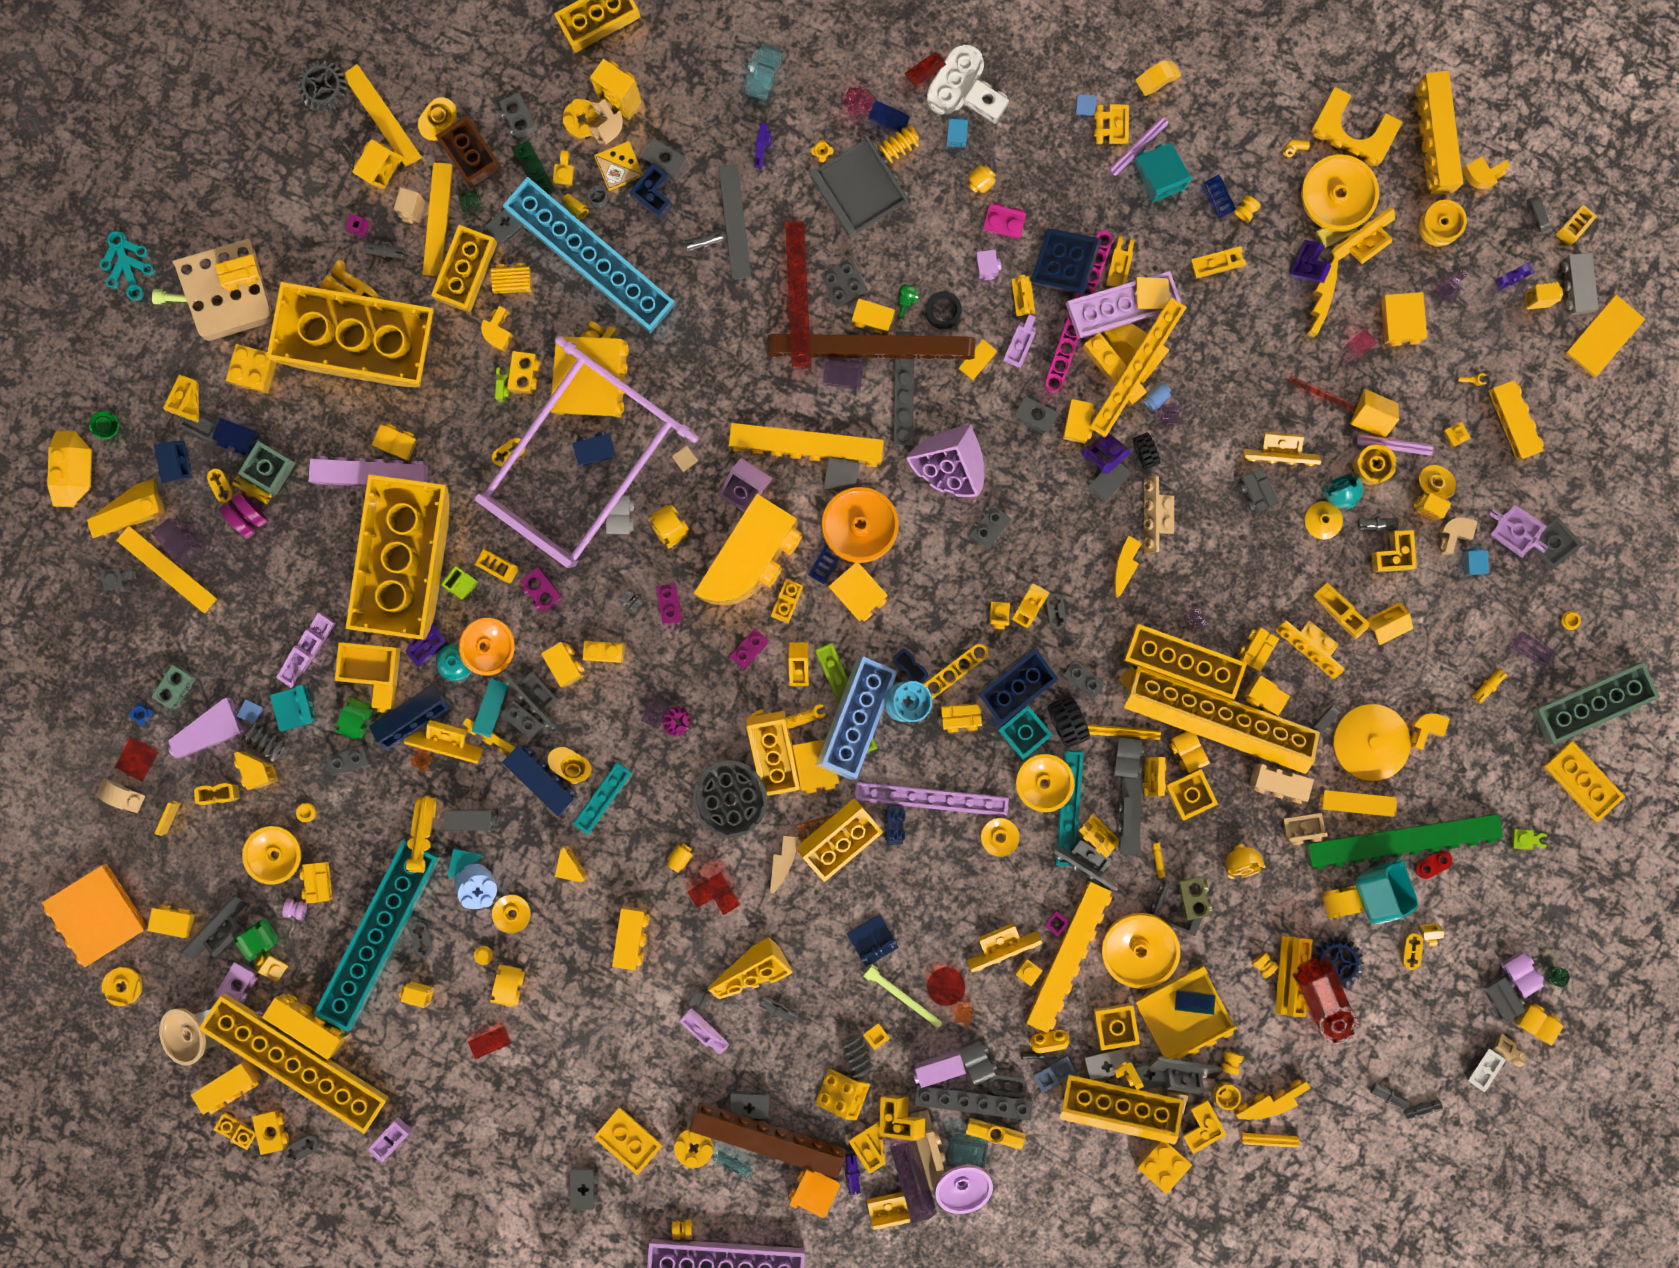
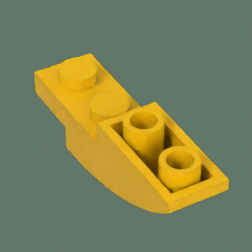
M1296 1079L1289 1084L1290 1087L1287 1089L1276 1091L1272 1098L1266 1092L1264 1094L1262 1092L1256 1094L1251 1102L1240 1104L1233 1113L1238 1119L1246 1120L1279 1115L1298 1106L1294 1098L1309 1090L1310 1086L1304 1079Z

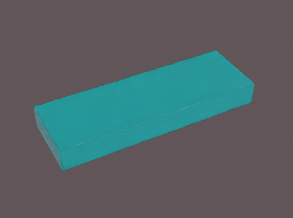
M490 679L472 729L473 733L491 737L509 687L505 683Z

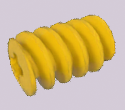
M908 124V130L902 128L901 133L895 132V138L890 135L888 141L882 140V146L877 143L879 151L890 163H893L892 156L899 159V152L906 155L905 148L912 151V144L919 147V137L911 124Z

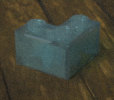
M762 44L759 50L756 49L753 58L750 59L748 64L750 74L746 75L744 81L746 86L745 94L765 101L768 99L775 76L781 66L783 50L766 44Z

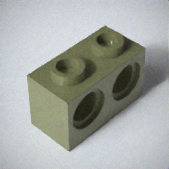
M1200 876L1178 880L1184 918L1186 920H1193L1211 916L1212 903L1210 899L1207 900L1206 892L1209 891L1207 881L1203 880V877ZM1192 883L1198 885V891L1194 894H1191L1189 891ZM1200 902L1202 910L1195 913L1193 906L1195 903Z

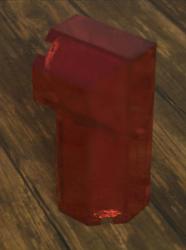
M1313 958L1300 964L1297 968L1298 973L1294 972L1293 978L1318 1033L1324 1041H1332L1334 1044L1340 1045L1354 1037V1030L1356 1027L1358 1028L1360 1023L1348 1002L1332 963L1328 958H1323L1324 961Z

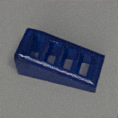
M1220 174L1202 183L1201 187L1219 219L1235 211V205ZM1215 183L1217 184V187L1210 189V186ZM1220 190L1221 193L1214 197L1213 193ZM1222 197L1225 198L1224 201L1217 204V200L1221 199ZM1228 204L1229 207L1220 211V207Z
M827 543L808 576L824 585L840 559L839 556H834L826 551L829 548ZM825 555L834 561L831 563L822 557ZM821 562L830 567L829 570L820 566L819 563ZM818 569L825 573V577L815 572V570Z

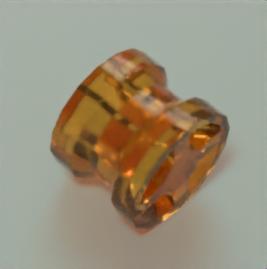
M958 1004L954 1023L961 1022L969 1027L974 1008H965L962 1004Z

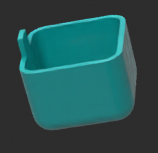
M1399 859L1373 866L1357 877L1356 887L1371 923L1382 924L1406 918L1418 909V899L1404 860Z

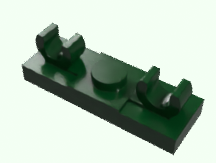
M529 140L512 148L526 176L547 194L555 192L556 189Z

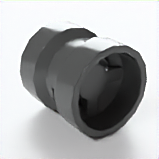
M596 185L588 191V199L593 207L600 209L607 205L609 198L603 187Z
M630 588L618 602L622 606H626L633 615L640 609L645 600L636 596L635 591Z

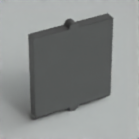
M829 457L823 488L837 490L838 493L855 488L860 462L847 460L846 458Z

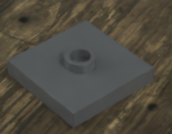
M1558 516L1546 525V529L1540 535L1539 541L1549 546L1547 550L1543 553L1536 547L1532 548L1551 570L1583 546Z

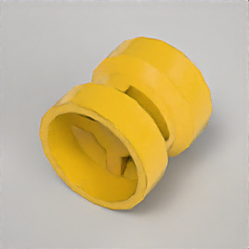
M1245 195L1241 206H1238L1234 213L1240 219L1250 222L1253 218V213L1258 211L1261 205L1253 197Z
M590 320L587 324L588 329L582 332L580 337L599 338L606 330Z
M1266 951L1258 955L1251 963L1260 970V974L1264 979L1271 976L1279 967L1275 961L1270 959V955Z
M1224 1051L1223 1057L1225 1060L1221 1064L1223 1072L1239 1075V1065L1243 1061L1244 1056Z
M692 1219L685 1220L684 1222L672 1221L673 1241L680 1240V1238H685L686 1240L693 1239Z

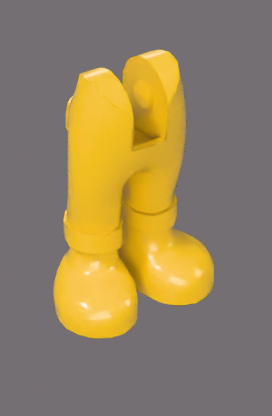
M341 259L334 264L331 275L328 274L320 284L321 289L360 296L364 294L367 297L379 299V295L369 285L346 272V264ZM334 277H336V278L342 280L343 283H345L346 285H349L351 288H353V289L355 290V292H353V291H351L350 289L346 288L343 284H340L339 282H337Z

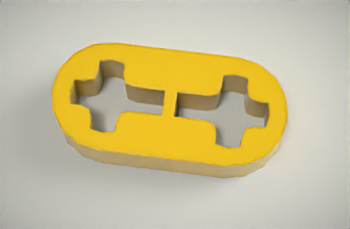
M513 438L496 449L492 454L493 462L497 466L502 467L512 453L510 450L514 448L513 444L515 442L518 444L521 439ZM526 446L519 456H521L525 452ZM508 452L504 457V462L497 461L499 453L504 455Z
M219 469L210 470L207 474V480L217 500L222 503H231V497L235 492L226 474ZM215 473L221 475V477H219V481L221 483L220 485L217 481L213 480V478H215ZM221 488L229 492V494L227 495V499L223 497L221 498V496L223 495V491Z
M1409 933L1404 938L1401 960L1403 966L1410 970L1418 969L1421 964L1423 939L1419 934ZM1415 936V940H1418V944H1414V948L1412 950V944L1409 943V940H1412ZM1411 953H1413L1412 957L1416 962L1410 966V963H1407V959H1410Z

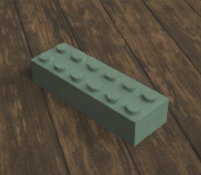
M1641 662L1630 665L1531 710L1546 743L1555 745L1660 698L1645 663Z

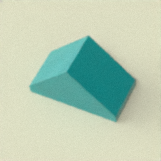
M454 848L447 876L449 879L455 877L465 866L475 864L484 858V854Z

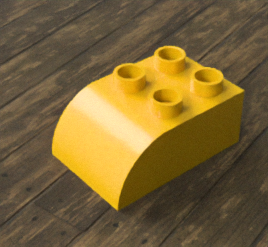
M756 494L694 594L699 599L710 604L733 605L745 601L754 595L762 583L771 588L782 571L781 565L776 563L782 551L791 556L803 537L801 535L802 532L797 530V518Z

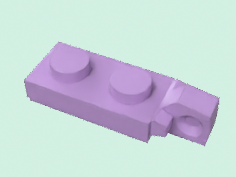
M1029 314L1026 323L1020 322L1003 359L1004 362L1021 368L1036 333V328L1032 327L1036 317Z
M692 1008L679 1020L706 1047H712L719 1055L729 1046L724 1037H721Z

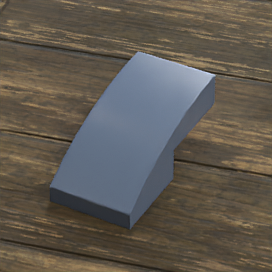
M1069 1055L1040 1070L1033 1077L1043 1093L1068 1079V1075L1073 1076L1077 1074L1078 1071Z

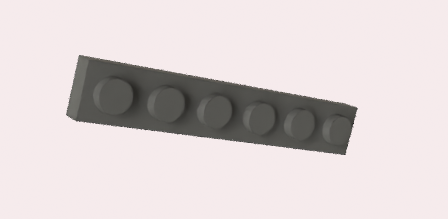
M896 331V335L915 336V332ZM895 359L894 446H913L914 359Z

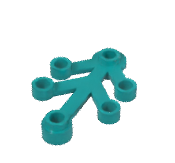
M113 231L107 237L109 248L104 259L99 263L101 269L110 271L113 267L111 260L117 251L119 258L110 277L106 279V285L111 289L117 288L119 285L118 278L123 269L129 285L126 294L131 300L139 301L143 298L144 291L137 285L131 266L141 270L147 276L153 275L155 269L149 263L144 264L127 256L124 248L135 252L140 258L148 256V249L127 241L125 234L121 231ZM116 238H120V242L118 244H115ZM144 249V254L139 255V251ZM105 262L109 263L107 268L103 267ZM149 266H150V267H151L150 272L146 273V272H145L146 267H149ZM114 279L115 284L110 286V281ZM135 291H139V295L137 297H134Z

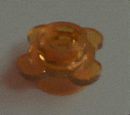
M420 749L417 751V755L411 759V765L419 768L420 772H426L427 767L430 763H433L434 758L428 756L424 750Z

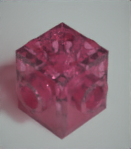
M849 87L842 105L848 108L847 111L852 115H869L876 97L864 87Z

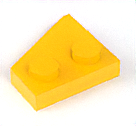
M880 1120L848 1140L869 1174L885 1164L883 1137L879 1136Z

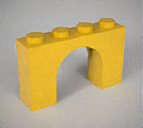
M1334 87L1310 132L1317 139H1325L1331 142L1330 144L1333 147L1348 151L1347 153L1350 156L1360 157L1364 159L1366 164L1378 167L1394 140L1402 121L1385 113L1371 137L1364 140L1353 139L1344 132L1341 125L1342 113L1352 95Z

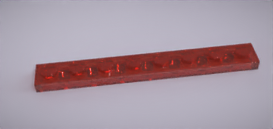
M804 221L786 222L792 370L810 369L812 365Z

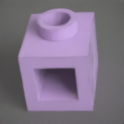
M996 251L976 252L975 258L979 279H995V276H998L999 270H1001L1000 258L997 259Z

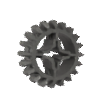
M316 60V66L309 63L310 69L303 68L305 74H299L301 81H296L297 85L300 86L297 89V92L301 94L299 98L301 101H304L305 106H310V109L313 111L317 108L318 112H322L324 108L326 112H329L330 107L336 110L335 104L342 105L343 103L340 99H347L343 92L349 91L346 87L348 80L344 79L345 73L341 72L339 66L335 67L333 62L328 65V62L324 60L321 65ZM332 75L336 78V89L331 86ZM310 84L315 88L313 98L309 94Z

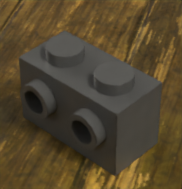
M994 505L991 509L987 507L981 514L983 517L979 524L975 522L969 530L971 532L969 537L987 551L1011 521L1009 516Z

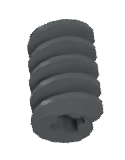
M255 722L247 729L241 740H245L244 743L246 745L251 744V749H257V753L261 754L264 752L263 756L265 758L270 757V761L275 762L285 749V746H282L283 740L275 742L277 736L274 735L269 738L271 731H267L264 734V727L256 729L258 723Z
M861 1034L841 1041L844 1044L840 1049H847L843 1056L850 1057L846 1064L853 1065L849 1068V1071L856 1072L851 1076L852 1078L863 1077L873 1072V1070L869 1071L872 1069L873 1064L867 1063L870 1060V1056H864L868 1052L867 1049H861L865 1045L863 1041H859L862 1038Z

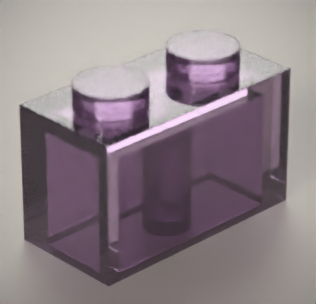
M830 358V360L825 361L823 385L861 390L864 365L856 360H849V363L841 362L839 358Z

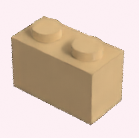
M400 187L394 210L398 217L402 218L403 222L413 224V222L419 223L426 201L418 192Z

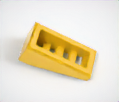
M1582 204L1556 233V236L1566 245L1571 246L1596 219L1597 215ZM1581 213L1584 217L1588 219V221H1586L1579 214Z
M485 548L482 549L474 564L509 584L513 581L519 570V567ZM488 555L491 556V557L489 558V560H488L486 566H484L483 564H484L486 558L488 557ZM496 559L497 561L492 569H490L494 560ZM504 563V565L502 566L500 572L497 573V571H498V569L500 568L501 564Z

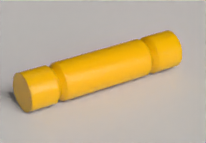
M1154 843L1152 846L1158 871L1157 875L1158 878H1164L1166 876L1160 843Z

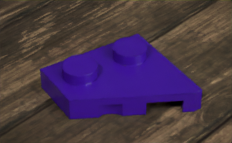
M762 122L756 142V161L754 164V168L762 169L766 148L771 146L772 131L769 130V125Z
M432 623L427 637L424 640L413 638L405 652L416 666L420 667L443 648L448 641Z

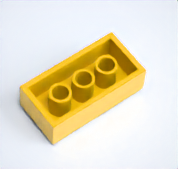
M578 0L554 13L556 21L574 53L641 18L640 12L633 0Z
M602 59L590 76L598 98H605L613 110H619L623 117L630 120L642 103L639 88L634 80L635 77L628 71L624 73L619 70V66L612 60L608 62Z
M458 225L431 294L434 300L471 313L498 244L495 238Z
M785 711L747 717V731L756 772L765 784L767 796L800 790V781Z
M854 798L795 848L825 882L879 837L883 831Z
M289 993L274 998L263 1015V1019L327 1060L338 1053L348 1037L345 1030L313 1015L312 1007L307 1004H300L296 1001L297 998Z

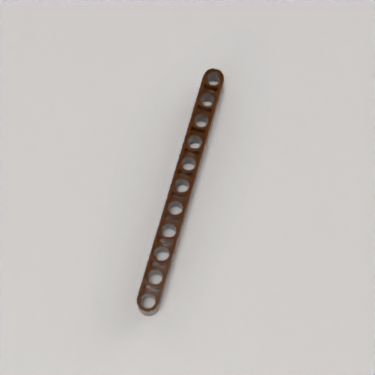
M770 334L767 341V355L771 357L971 360L975 358L976 339L968 336Z

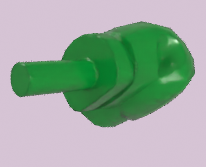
M904 284L899 289L898 304L902 305L899 317H904L906 306L911 307V303H916L919 299V293H917L916 287Z

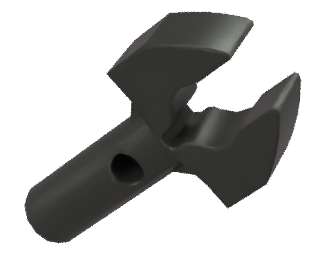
M1021 1052L1022 1060L1042 1059L1045 1061V1065H1052L1058 1058L1047 1057L1045 1054L1048 1052Z

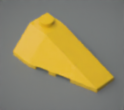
M155 478L135 484L87 519L92 538L166 515Z
M767 937L746 951L708 987V991L716 998L721 999L741 993L742 989L750 986L753 989L757 988L763 982H777L793 973L780 947L770 937Z

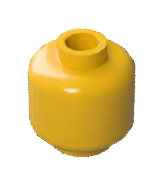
M986 164L984 166L978 165L968 175V180L970 181L968 186L975 193L978 191L986 193L995 184L996 180L994 177L996 174Z

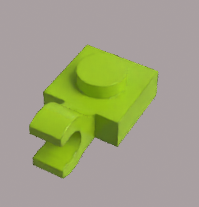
M497 367L495 399L498 402H506V397H509L506 380L509 379L510 368H507L506 375H501L500 368Z

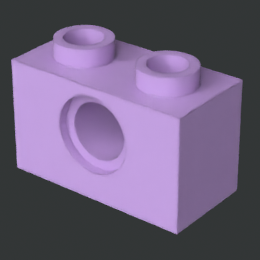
M240 960L234 962L214 996L219 998L225 992L244 1004L248 997L247 991L250 987L253 988L258 980L256 977L258 974L257 970ZM236 980L241 981V990L235 987Z

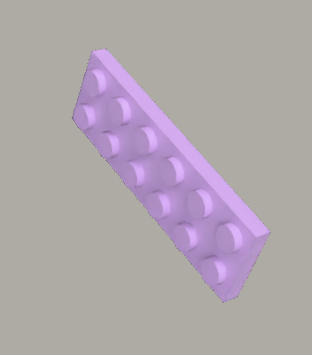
M1170 271L1148 277L1169 279V292L1171 293L1169 298L1172 297L1181 303ZM1136 281L1066 302L1078 339L1157 316L1162 310L1137 309L1136 295L1134 294L1136 292Z

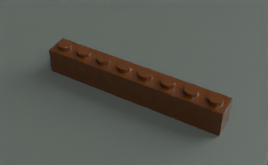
M698 1102L691 1121L690 1132L834 1178H838L845 1161L846 1149L839 1145L828 1144L820 1139L807 1137L802 1133H794L783 1127H775L764 1121L750 1119L748 1116L738 1115L727 1109L722 1110L708 1103Z

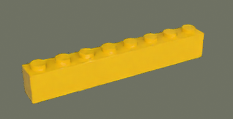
M731 423L729 448H733V452L744 453V450H751L752 454L757 455L769 452L771 456L782 457V454H787L793 459H801V456L809 457L811 461H820V458L829 460V457L846 458L847 460L866 463L867 467H877V465H881L884 440Z
M1087 882L1025 1020L1027 1024L1046 1033L1055 1027L1057 1022L1055 1016L1064 1007L1065 1002L1063 998L1072 989L1073 976L1077 977L1081 966H1079L1081 958L1085 959L1089 949L1086 947L1089 941L1092 942L1095 938L1097 931L1094 929L1097 923L1100 924L1104 918V913L1102 912L1104 907L1109 906L1112 900L1110 895L1112 891L1093 882Z

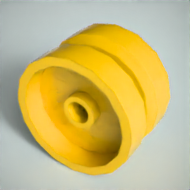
M1439 200L1435 202L1420 217L1418 228L1422 239L1429 245L1436 247L1452 243L1465 230L1467 224L1466 213L1455 201Z

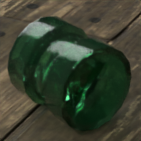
M477 189L471 190L468 194L464 192L458 193L462 212L469 211L470 208H482Z
M1551 966L1545 971V979L1549 984L1557 987H1564L1568 984L1570 976L1567 970Z

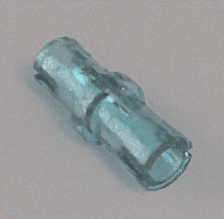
M720 1150L713 1160L727 1168L729 1172L733 1171L745 1179L749 1178L753 1168L738 1161V1158L728 1156Z

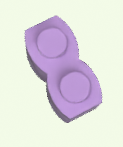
M1518 952L1500 963L1506 975L1514 983V989L1522 998H1526L1544 987L1542 983L1544 980L1543 976L1538 970H1534L1532 966L1534 962L1529 954Z

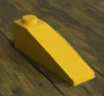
M1132 323L1102 332L1126 366L1147 335L1146 332ZM1164 345L1140 382L1144 383L1169 352V349Z

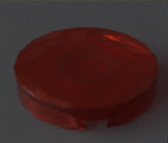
M942 967L931 973L927 981V991L929 997L935 1003L941 1006L954 1005L962 999L965 993V982L957 970L950 967Z

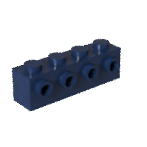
M431 684L382 718L376 720L369 728L376 742L387 751L426 725L429 720L435 719L450 709L442 692L434 684Z

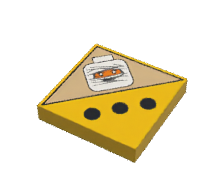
M629 141L594 155L609 191L636 181L643 176Z

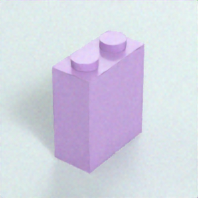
M958 1050L914 1063L915 1069L912 1070L915 1083H920L921 1088L966 1074Z

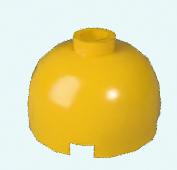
M1244 844L1235 846L1233 848L1234 851L1230 852L1225 860L1226 872L1230 879H1236L1235 875L1239 874L1241 878L1259 873L1261 871L1260 867L1265 868L1261 854L1255 848L1245 847Z

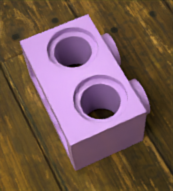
M398 1117L369 1147L368 1151L382 1163L412 1132V1129Z

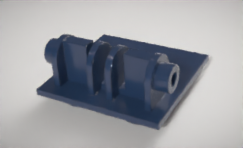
M887 806V809H885V819H887L885 821L887 823V827H885L887 829L885 831L886 846L901 845L905 839L903 822L905 821L906 813L904 806Z
M880 914L846 933L865 967L899 948Z

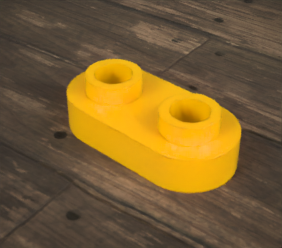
M1063 1030L1035 1034L1030 1040L1031 1048L1036 1053L1063 1050L1069 1045V1035Z

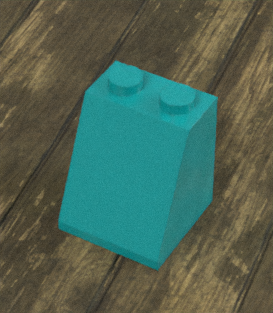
M1172 142L1169 144L1161 143L1150 152L1144 150L1137 154L1138 157L1134 161L1151 203L1187 189L1192 181L1191 175Z

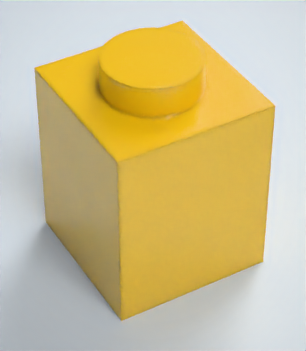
M374 685L371 708H377V712L388 713L389 709L393 710L395 708L397 687Z
M1025 957L1014 973L1032 986L1042 973V969Z

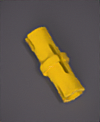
M239 475L234 479L238 482H232L233 487L242 490L247 496L254 497L264 504L270 501L267 499L268 497H272L271 493L241 478Z
M1497 668L1488 680L1485 679L1482 682L1483 685L1472 695L1473 699L1476 698V701L1482 704L1491 692L1497 690L1496 687L1507 677V674H1503L1504 671Z

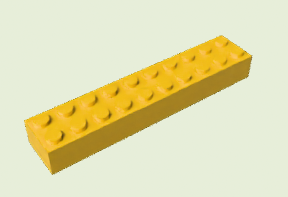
M1140 666L1137 667L1132 677L1124 704L1125 709L1304 774L1308 772L1315 761L1320 735L1319 731Z
M225 992L219 997L198 1028L200 1031L365 1134L387 1101V1095L332 1060L322 1057Z

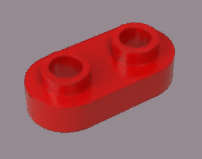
M1444 850L1436 851L1415 864V873L1420 878L1429 879L1448 869L1453 861L1452 856ZM1444 856L1446 861L1442 864L1440 858ZM1425 866L1429 867V871L1427 873L1423 871V868Z

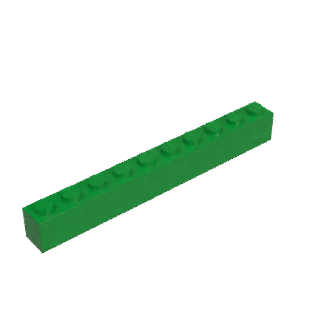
M1489 814L1318 842L1305 843L1308 866L1319 870L1325 869L1328 864L1338 867L1344 866L1345 862L1352 861L1353 864L1364 863V859L1371 858L1372 861L1383 860V856L1390 855L1391 858L1402 857V853L1409 852L1410 855L1421 854V850L1428 849L1429 852H1436L1441 850L1440 847L1447 846L1448 849L1460 848L1459 844L1464 843L1467 846L1479 845L1478 841L1483 840L1486 843L1498 842L1497 838H1503L1500 814Z

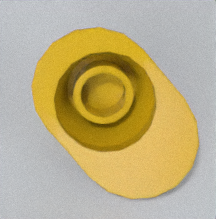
M439 97L433 99L427 105L418 119V129L424 138L433 141L438 140L435 135L454 123L457 116L454 103L447 98Z
M566 747L555 748L548 755L547 762L550 769L567 783L576 784L585 781L592 772L591 764L586 758Z

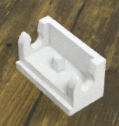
M1488 1049L1469 1078V1083L1486 1092L1506 1059Z

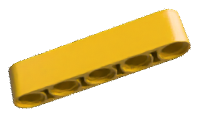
M982 644L973 646L924 683L927 688L931 682L938 684V691L931 693L932 699L985 660L988 656L987 647ZM975 648H982L984 650L982 658L975 657ZM961 659L969 662L968 669L962 670L959 668L958 663ZM945 671H951L954 674L952 681L944 680L943 674Z

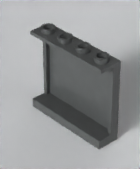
M867 135L864 136L863 141L820 168L816 169L815 167L809 171L811 180L849 239L907 204V196H909L904 186L900 187L897 183L898 177L895 172L888 169V162L883 154L879 155L876 150L878 146L874 139H869Z

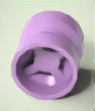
M287 898L283 907V917L290 918L293 915L296 920L303 921L307 911L306 901L295 903L294 899Z

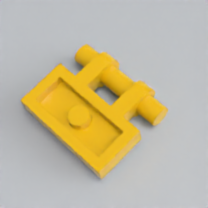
M1110 104L1109 112H1104L1103 105H1096V112L1094 114V120H1096V129L1094 130L1096 144H1103L1104 136H1109V144H1128L1129 105ZM1103 120H1109V129H1103Z
M1165 757L1144 758V765H1142V771H1144V783H1142L1144 796H1165Z
M1094 813L1086 819L1083 826L1078 830L1083 835L1082 838L1086 842L1089 841L1096 848L1095 850L1105 858L1111 854V851L1115 849L1120 841Z

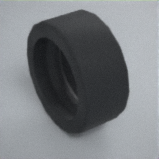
M940 291L929 298L926 304L925 315L932 326L938 329H948L953 327L960 319L962 305L954 294L948 291ZM946 299L954 305L955 313L950 320L940 321L934 317L932 308L938 300Z

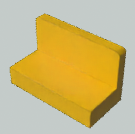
M1401 602L1366 619L1369 622V627L1374 631L1379 645L1413 629L1410 613Z

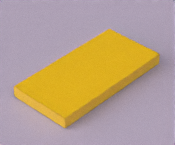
M1614 295L1566 351V354L1595 378L1638 329L1645 318L1618 295Z
M1573 740L1566 743L1543 765L1547 772L1595 823H1598L1625 797Z

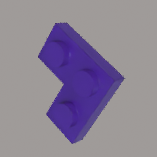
M1304 240L1290 275L1294 278L1324 283L1331 265L1327 262L1317 261L1323 245L1320 242Z

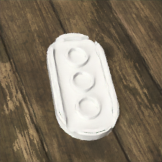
M971 45L957 46L948 54L927 92L928 105L935 113L942 116H950L962 108L965 97L981 76L984 68L982 54L976 47Z

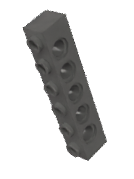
M918 1083L915 1089L914 1105L1031 1121L1033 1100L1031 1097L996 1095L992 1092L940 1085H929L921 1088L920 1083Z

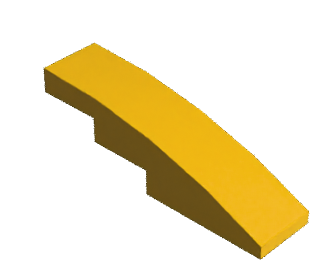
M1336 257L1329 263L1331 268L1325 282H1319L1312 293L1319 297L1310 312L1316 319L1307 334L1313 338L1318 334L1333 298L1338 269V258Z

